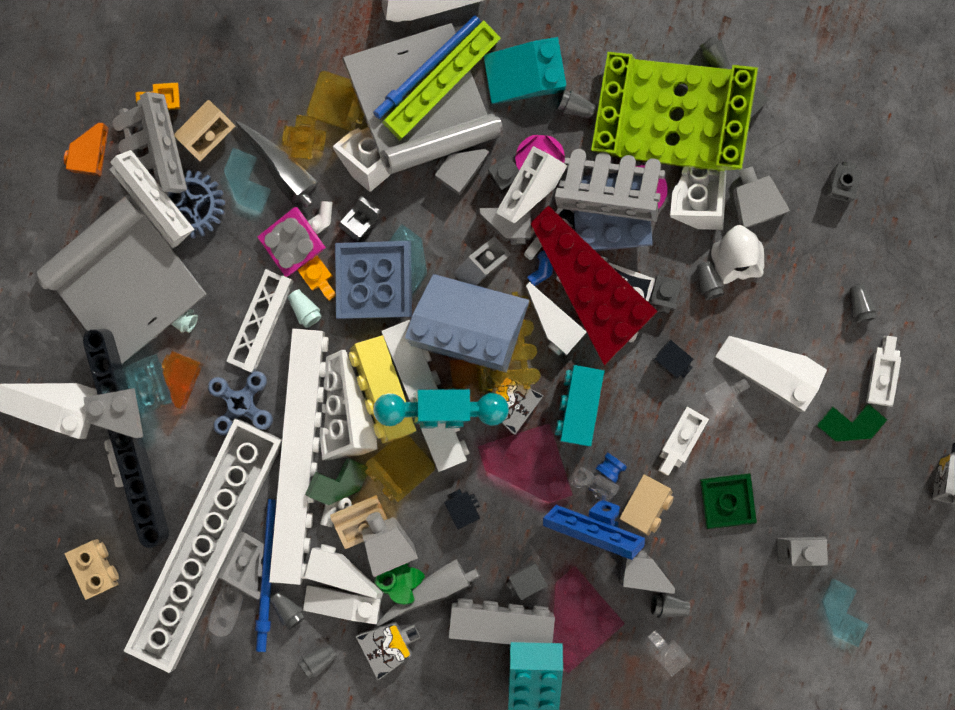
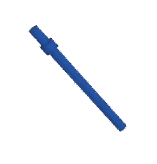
M473 16L400 87L390 91L385 96V101L373 111L375 117L381 119L392 107L396 108L403 101V97L481 23L480 19L477 16Z
M268 499L259 617L255 623V631H257L256 651L266 652L267 632H270L271 621L268 620L271 582L269 581L276 499Z

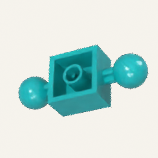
M417 390L413 393V402H404L400 396L393 393L384 394L376 400L373 412L377 421L385 426H395L401 423L405 417H414V424H420V429H433L438 427V424H445V428L454 429L464 427V423L469 422L470 417H478L486 425H499L507 418L509 405L506 399L497 393H488L482 396L478 402H470V390Z

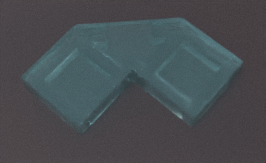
M233 148L224 172L237 203L262 213L271 189L248 181L257 157Z
M401 224L389 241H411V282L413 294L427 275L423 242L421 237Z
M832 579L822 599V604L833 635L859 647L869 624L847 614V610L857 590Z

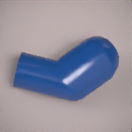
M541 251L538 254L540 261L538 270L527 276L529 282L534 286L549 278L553 273V266L545 251Z

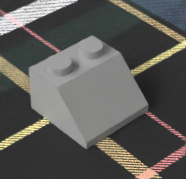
M640 550L632 560L622 557L619 583L623 587L675 593L673 585L654 560L647 555V552Z

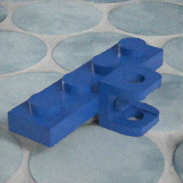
M605 500L599 501L589 510V517L555 505L543 518V526L631 560L645 546L644 537L619 528V522L614 520L619 515L620 507Z

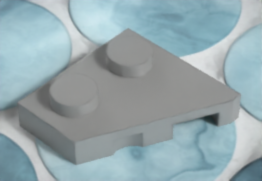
M135 388L83 397L88 423L133 438L143 437Z
M240 532L217 578L251 598L259 600L260 592L257 591L258 576H262L261 559L263 557L264 544L247 533Z

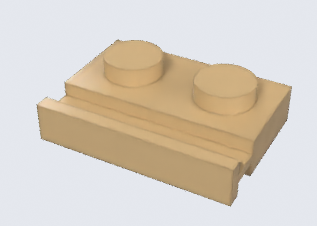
M377 495L330 515L345 549L364 542L362 530L369 527L366 518L370 514L379 512L383 520H387Z

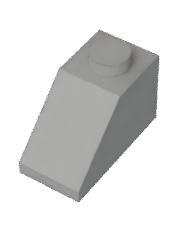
M486 149L450 154L446 160L442 158L434 169L437 172L435 179L460 196L488 158L489 152Z
M480 208V217L505 241H511V245H524L526 240L531 239L530 210L516 223H513L496 213L498 208Z
M494 236L472 253L453 274L461 282L478 286L511 253Z

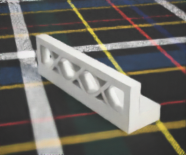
M131 150L115 156L110 162L113 166L109 170L172 248L177 247L194 228L167 194L162 191L159 184Z
M265 269L226 362L251 373L256 371L294 283L292 279ZM272 277L279 280L275 293L268 295L265 285L268 278ZM264 291L265 297L260 298L262 292ZM267 300L269 304L265 316L259 318L255 308L258 303ZM254 314L255 320L250 321L251 318H252V315ZM257 323L259 326L258 333L255 339L249 341L246 329L248 326ZM243 337H244L246 343H243V344L240 345V343H241V341H242V339H243ZM247 346L249 354L245 363L235 360L234 357L237 350Z

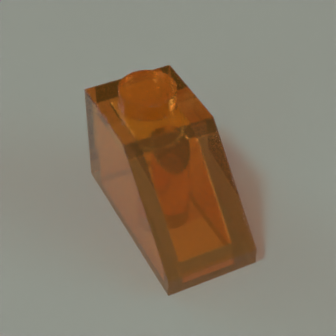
M172 351L163 360L161 368L164 371L162 375L175 407L185 410L204 363Z
M463 360L450 361L453 390H470V402H478L480 398L476 364Z

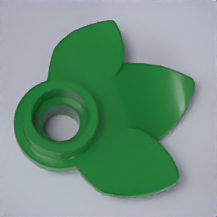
M408 563L376 576L375 585L383 594H389L395 603L411 604L415 601L412 590L423 582L425 574L416 568L408 567ZM387 578L392 579V583L389 586L384 585V581Z

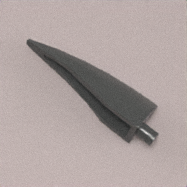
M237 121V127L258 152L280 190L294 205L300 201L305 208L310 207L313 201L307 194L318 185V182L276 144L252 128Z

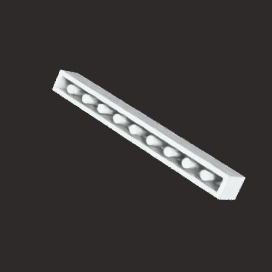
M292 328L269 582L300 585L303 579H307L304 577L308 564L304 563L305 553L309 554L311 539L307 538V528H312L313 513H309V505L314 503V499L309 498L305 493L315 472H317V463L313 462L314 452H319L320 438L316 437V427H321L322 412H318V405L324 399V387H320L321 377L326 375V362H322L323 352L328 351L329 337H325V332Z

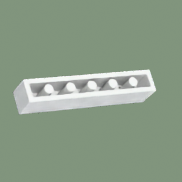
M410 320L383 330L382 334L410 402H413L414 392L417 390H438L437 385L441 384L436 370L431 371L427 362L432 360L429 352L410 346L405 339ZM438 424V427L433 429H421L438 472L467 461L465 455L470 453L464 440L459 442L456 434L457 431H460V428L448 429L445 428V424Z

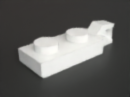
M884 336L882 347L876 348L866 403L893 407L901 363L900 351L895 350L897 337Z
M685 407L661 450L660 457L664 460L658 469L659 472L669 476L674 465L680 468L681 464L685 463L707 424L708 418L689 407Z

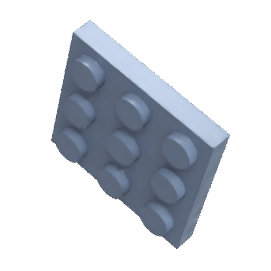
M609 173L607 187L615 188L618 173ZM592 175L583 176L582 183L590 184ZM634 175L631 190L640 191L643 176ZM574 211L575 232L595 251L653 246L651 221Z
M411 241L335 243L336 319L412 317Z

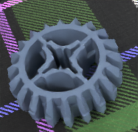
M187 170L185 178L187 190L181 192V200L175 206L182 214L187 213L193 219L194 224H191L194 230L189 235L194 239L196 238L197 230L202 237L206 235L205 227L211 232L214 231V227L211 225L212 221L220 224L221 221L216 218V214L224 215L225 211L219 209L218 206L225 205V201L217 199L224 193L222 190L215 191L219 184L216 181L210 183L211 177L209 175L202 179V173L197 171L193 178L192 172ZM188 186H201L207 190L208 194L193 195ZM168 192L167 196L172 202L176 193ZM189 197L196 202L193 211L186 207ZM210 201L209 212L201 220V209Z

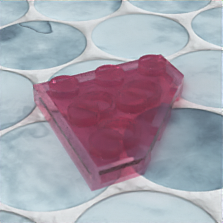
M549 423L478 446L485 471L548 503L573 495Z
M575 565L556 581L553 613L555 622L552 643H563V669L569 673L625 623Z

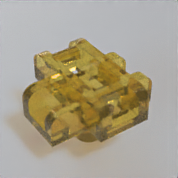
M297 115L295 127L284 125L282 146L292 148V158L311 160L313 151L324 152L327 131L316 130V117Z

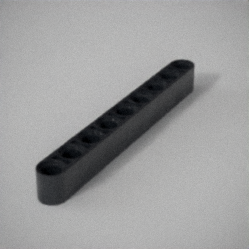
M105 328L87 331L83 337V345L97 395L111 393L109 389L111 383L115 386V392L128 390L126 377L112 332ZM97 335H100L102 340L100 346L96 343ZM104 359L108 361L109 366L107 370L103 367ZM107 429L139 542L146 548L158 546L168 539L169 529L143 438L129 436V442L126 443L123 439V434ZM131 456L136 460L135 468L130 463ZM137 481H140L143 485L142 492L137 488ZM144 505L150 509L149 516L144 512ZM151 529L156 532L157 540L151 537Z

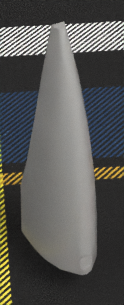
M454 560L425 578L418 587L412 590L415 598L413 603L406 605L396 603L379 620L377 626L379 627L416 608L448 599L472 587L471 582L480 578L478 571L474 569L465 574L458 560Z

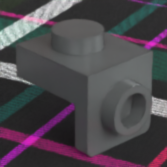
M361 196L352 210L341 220L338 227L358 242L374 225L380 210L372 201L366 200Z

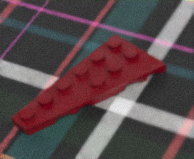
M548 205L532 221L531 226L605 366L658 311Z

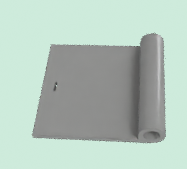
M452 23L342 58L382 163L389 174L498 138L503 130L500 118L495 117L492 113L487 114L470 70L400 141L382 123L396 108L392 107L381 119L376 118L373 114V111L385 101V96L390 91L400 87L455 34ZM437 64L418 84H416V85L403 97V101L415 90V88H416L439 64Z
M125 195L37 271V282L44 289L57 290L87 331L105 328L112 332L122 365L207 295L162 234L129 195ZM97 335L96 343L100 346L102 340L100 335Z

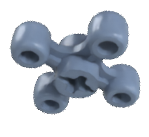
M260 371L250 373L245 387L240 391L232 390L227 381L221 377H215L209 381V393L214 397H221L227 402L226 413L218 417L213 424L214 431L218 435L227 436L234 419H238L241 416L249 417L253 425L260 430L268 429L272 425L273 417L271 413L258 409L253 403L254 395L258 391L263 390L267 385V378L264 373ZM258 376L261 382L258 386H255L253 379ZM218 382L222 385V389L219 392L215 390V384ZM234 398H244L245 400L243 401L244 405H246L245 407L247 409H237L236 407L238 404L235 402L236 400H234ZM262 415L267 419L263 425L259 423V417ZM223 421H225L228 425L227 429L224 431L220 427V424Z

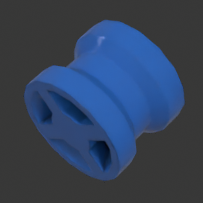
M607 452L604 456V462L598 464L595 469L616 483L620 472L625 471L627 466Z

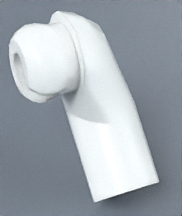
M320 201L319 214L308 220L316 234L331 224L333 202Z
M346 497L331 505L325 504L320 524L332 527L333 522L330 515L351 506V500Z

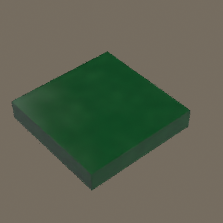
M751 473L700 479L706 529L757 523Z

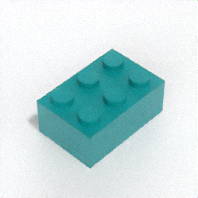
M573 365L571 370L566 371L564 386H568L567 394L561 396L559 410L563 411L562 420H557L555 435L559 436L558 441L585 446L592 445L605 370Z
M510 643L508 710H559L563 677V643Z

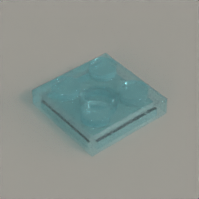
M157 354L143 358L123 368L128 388H135L139 415L147 414L172 403L170 390L167 387L162 365Z

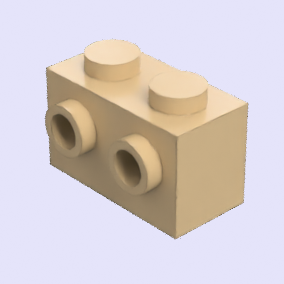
M207 100L174 134V137L201 161L235 125L211 101Z
M643 475L619 519L647 536L650 535L651 531L655 533L661 524L662 519L659 517L663 509L667 511L673 502L674 497L671 496L673 491L671 488Z
M98 539L64 553L85 600L119 585L117 582L119 579L117 570L113 565L110 566L106 558L108 556L107 548Z

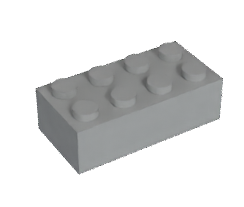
M458 598V602L452 603L449 638L510 644L511 642L552 643L555 616L553 612L548 610L549 607L533 606V610L524 609L522 604L508 603V607H499L498 602L483 601V605L473 604L471 599Z

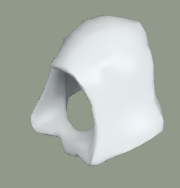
M737 225L729 230L720 241L713 244L711 256L715 264V270L723 284L730 283L737 278L744 280L750 277H762L764 272V248L762 242L758 240L756 234L742 225ZM750 266L748 269L744 271L734 270L736 267Z

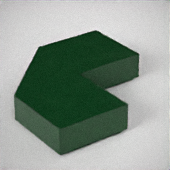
M866 404L852 421L847 419L835 407L831 406L815 426L834 442L872 439L886 423L887 419L870 404Z
M346 458L336 480L315 472L305 495L326 505H331L360 491L370 467Z

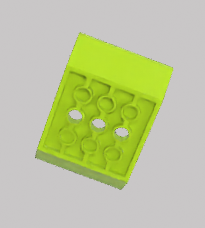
M607 52L591 150L597 153L606 152L610 156L619 159L630 155L636 161L647 162L649 159H657L661 164L715 171L740 170L743 167L758 67L732 65V69L638 60L632 54ZM680 84L688 86V91L684 96H676L674 94L675 88ZM675 109H682L684 111V116L679 121H673L670 118L671 112ZM672 133L680 136V141L674 146H670L666 142L667 137Z

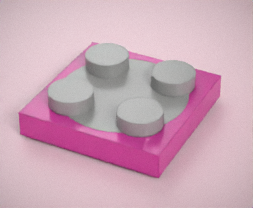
M298 207L290 210L257 236L285 277L292 275L326 248Z

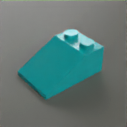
M558 37L531 41L484 55L492 104L557 94L566 90L567 85Z

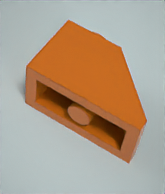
M97 123L71 142L69 150H66L64 154L66 169L72 173L101 177L109 127L104 123Z

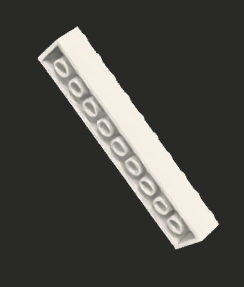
M234 419L124 652L168 673L176 669L218 581L217 576L241 532L279 453L282 439L257 429L255 426L240 419Z

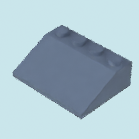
M433 274L412 315L405 339L410 346L507 373L529 300Z

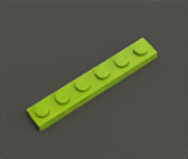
M483 20L382 123L400 141L501 38Z

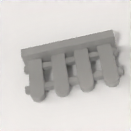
M146 92L140 95V100L137 101L138 106L130 110L126 108L120 109V115L116 116L113 120L114 129L124 131L125 139L119 143V151L122 154L131 150L148 172L154 171L155 181L167 195L168 192H184L187 190L165 95ZM142 123L143 130L133 134L132 128ZM148 147L149 154L139 158L138 151Z
M582 149L574 150L570 158H565L564 164L568 166L566 180H560L559 188L556 189L555 200L557 208L657 222L659 213L658 202H660L661 196L656 192L659 179H664L665 171L661 170L659 160L649 159L646 162L645 168L636 167V160L633 156L627 155L621 159L620 165L611 164L610 155L606 152H601L596 156L595 161H588L586 153ZM584 169L593 170L590 184L582 183ZM609 172L618 173L615 188L606 186ZM634 175L643 176L640 191L631 190Z

